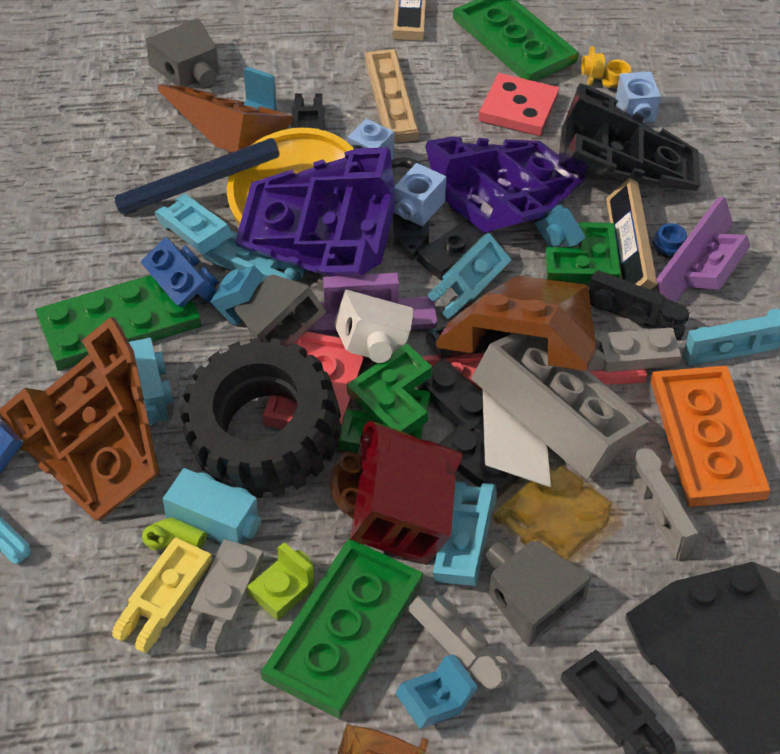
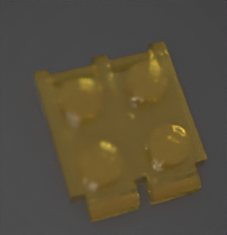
M562 465L555 471L549 468L551 487L534 481L529 482L497 509L493 519L498 524L504 522L521 537L520 542L525 546L531 541H538L537 539L540 537L558 555L568 560L608 524L610 516L608 513L611 510L612 503L592 487H588L581 493L582 485L585 482ZM513 515L516 519H518L529 529L526 531L512 518H510V516Z

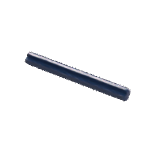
M269 138L115 196L116 207L121 214H127L277 159L280 156L278 145L273 138Z

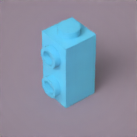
M151 337L131 341L129 343L135 354L149 425L169 420L166 404L173 403L169 380L161 381L160 375L166 374L162 352L154 353Z
M183 468L162 498L166 519L176 518L207 532V539L222 544L223 539L244 545L247 538L252 539L256 535L261 523V517L258 515L257 498L255 496H252L251 493L243 488H233L220 483L212 476L203 472L196 473Z

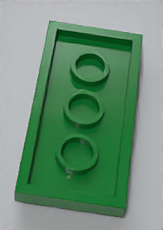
M473 0L453 9V20L520 78L537 81L578 62L579 52L517 0Z
M152 275L35 309L57 371L75 366L89 355L82 340L110 317L116 318L129 342L150 337L153 342L201 327L200 316L192 299L184 307L180 308Z
M348 538L261 670L262 680L340 719L422 584L423 572Z

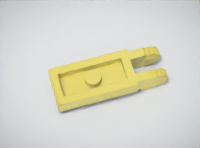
M174 537L128 599V606L115 623L112 636L120 641L127 639L137 626L140 615L149 620L138 634L135 648L143 653H147L160 637L163 626L167 627L212 564V554Z

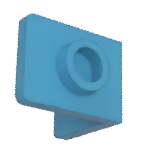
M246 67L244 70L246 93L244 105L255 108L263 106L277 110L274 75Z

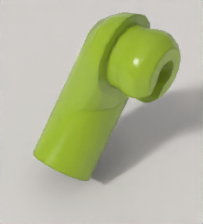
M167 518L147 526L142 533V541L151 550H163L168 547L174 537H177L202 549L207 539V532L176 518Z

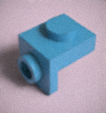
M561 204L555 206L544 217L534 222L549 247H571L586 238L568 207L564 208Z
M255 265L240 271L235 269L224 277L210 302L232 325L240 324L242 320L234 311L235 307L250 300L264 275Z
M451 654L444 657L436 671L402 682L395 694L418 728L423 729L460 715L476 692L477 685L457 657Z

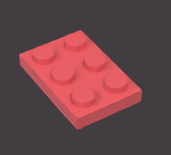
M306 331L293 344H298L305 348L308 355H315L322 363L324 371L328 372L341 413L339 420L342 427L346 409H350L353 400L347 394L346 384L361 375L367 357L347 351L341 338ZM270 396L263 413V425L283 429L292 419L297 404L285 397Z

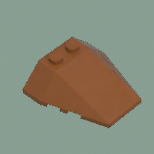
M517 275L484 294L452 319L436 341V348L473 353L488 329L548 338V365L587 371L596 352V339L588 285Z
M114 317L107 319L82 340L89 355L45 391L24 388L0 408L1 419L23 441L20 449L27 451L39 462L38 467L46 474H51L64 486L62 489L95 521H101L160 475L134 350Z

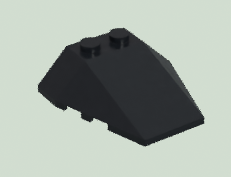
M580 82L561 130L559 166H562L572 174H581L593 179L625 182L628 178H631L638 182V184L698 190L700 187L698 149L662 128L660 133L642 123L645 118L643 115L635 112L631 116L616 106L619 100Z
M749 562L673 581L626 613V622L642 657L649 665L654 663L670 681L669 687L678 697L682 695L698 713L697 719L728 754H769L780 751L779 572L756 562Z

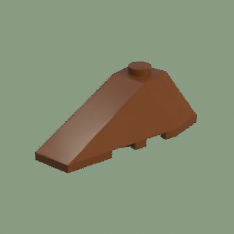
M161 84L158 86V91L215 146L227 150L228 154L248 147L269 134L286 130L293 121V116L263 106H258V108L246 106L243 101L220 98L216 94L194 88Z

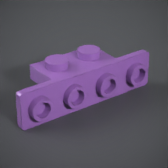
M718 197L657 277V290L660 294L665 295V298L677 302L687 287L720 290L750 248L747 235L727 234L733 225V221L725 197Z
M398 273L323 277L324 302L321 305L326 310V313L307 331L323 335L338 334L334 321L345 290L412 307L414 312L411 330L433 329L437 327L435 304L429 297L399 298Z

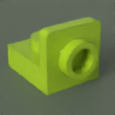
M285 542L277 548L278 560L247 586L248 595L277 621L314 590V565L303 551H294Z

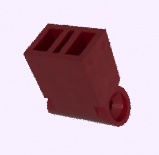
M369 421L362 431L359 443V460L363 471L359 480L350 540L427 565L451 537L456 479L454 474L461 462L463 452L428 440L418 439L408 433Z

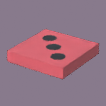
M498 73L479 111V121L541 136L559 96L560 87Z

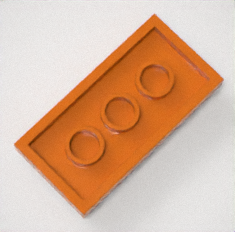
M728 366L652 372L650 382L688 507L767 500L770 488Z

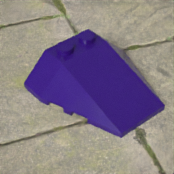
M446 137L427 141L425 146L431 170L446 176L445 201L451 209L461 213L484 233L544 217L583 184L586 179L581 174H572L562 166H559V155L541 141L505 139L503 145L489 144L488 138H478L477 143L473 144L463 143L461 137Z
M388 147L353 149L344 152V158L329 163L322 159L313 162V168L295 173L292 169L252 182L235 244L238 247L325 276H361L382 263L396 199L391 151Z

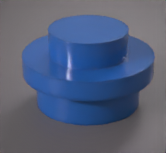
M664 224L655 232L653 245L660 253L674 256L687 239V232L678 224Z

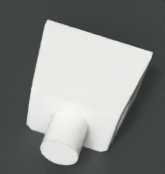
M345 290L334 325L347 351L369 357L374 362L383 363L390 359L393 352L406 344L411 331L414 309Z

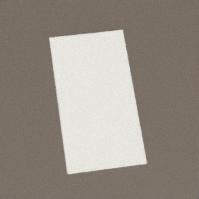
M483 390L485 465L551 487L547 445Z

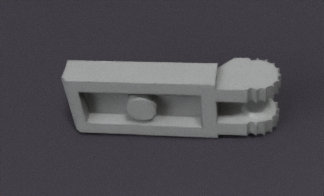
M673 328L599 333V335L595 333L596 352L587 370L612 372L674 367L680 364L682 356Z
M640 448V450L634 453V465L630 471V481H633L634 488L675 560L679 561L689 558L692 555L699 534L696 521L691 515L686 514L679 502L676 488L672 483L666 481L660 471L662 461L657 457V453L654 450H650V448Z
M223 539L191 607V612H189L180 637L181 643L192 645L198 636L203 622L206 621L213 624L206 639V649L213 653L219 651L228 630L233 629L248 596L247 586L255 580L264 559L263 550Z
M442 596L416 597L409 606V612L450 654H454L465 670L479 683L482 682V686H485L486 689L496 690L499 688L508 689L512 688V685H516L515 682L518 680L517 676L519 674H517L518 669H515V665H511V661L506 656H495L485 646L487 644L486 638L475 628L466 626L456 616L458 610L450 601Z

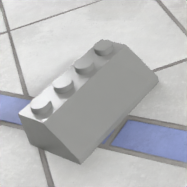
M513 333L489 344L471 378L541 439L548 448H551L564 459L573 471L581 474L587 480L607 468L649 422L588 370L582 371L548 365V338Z

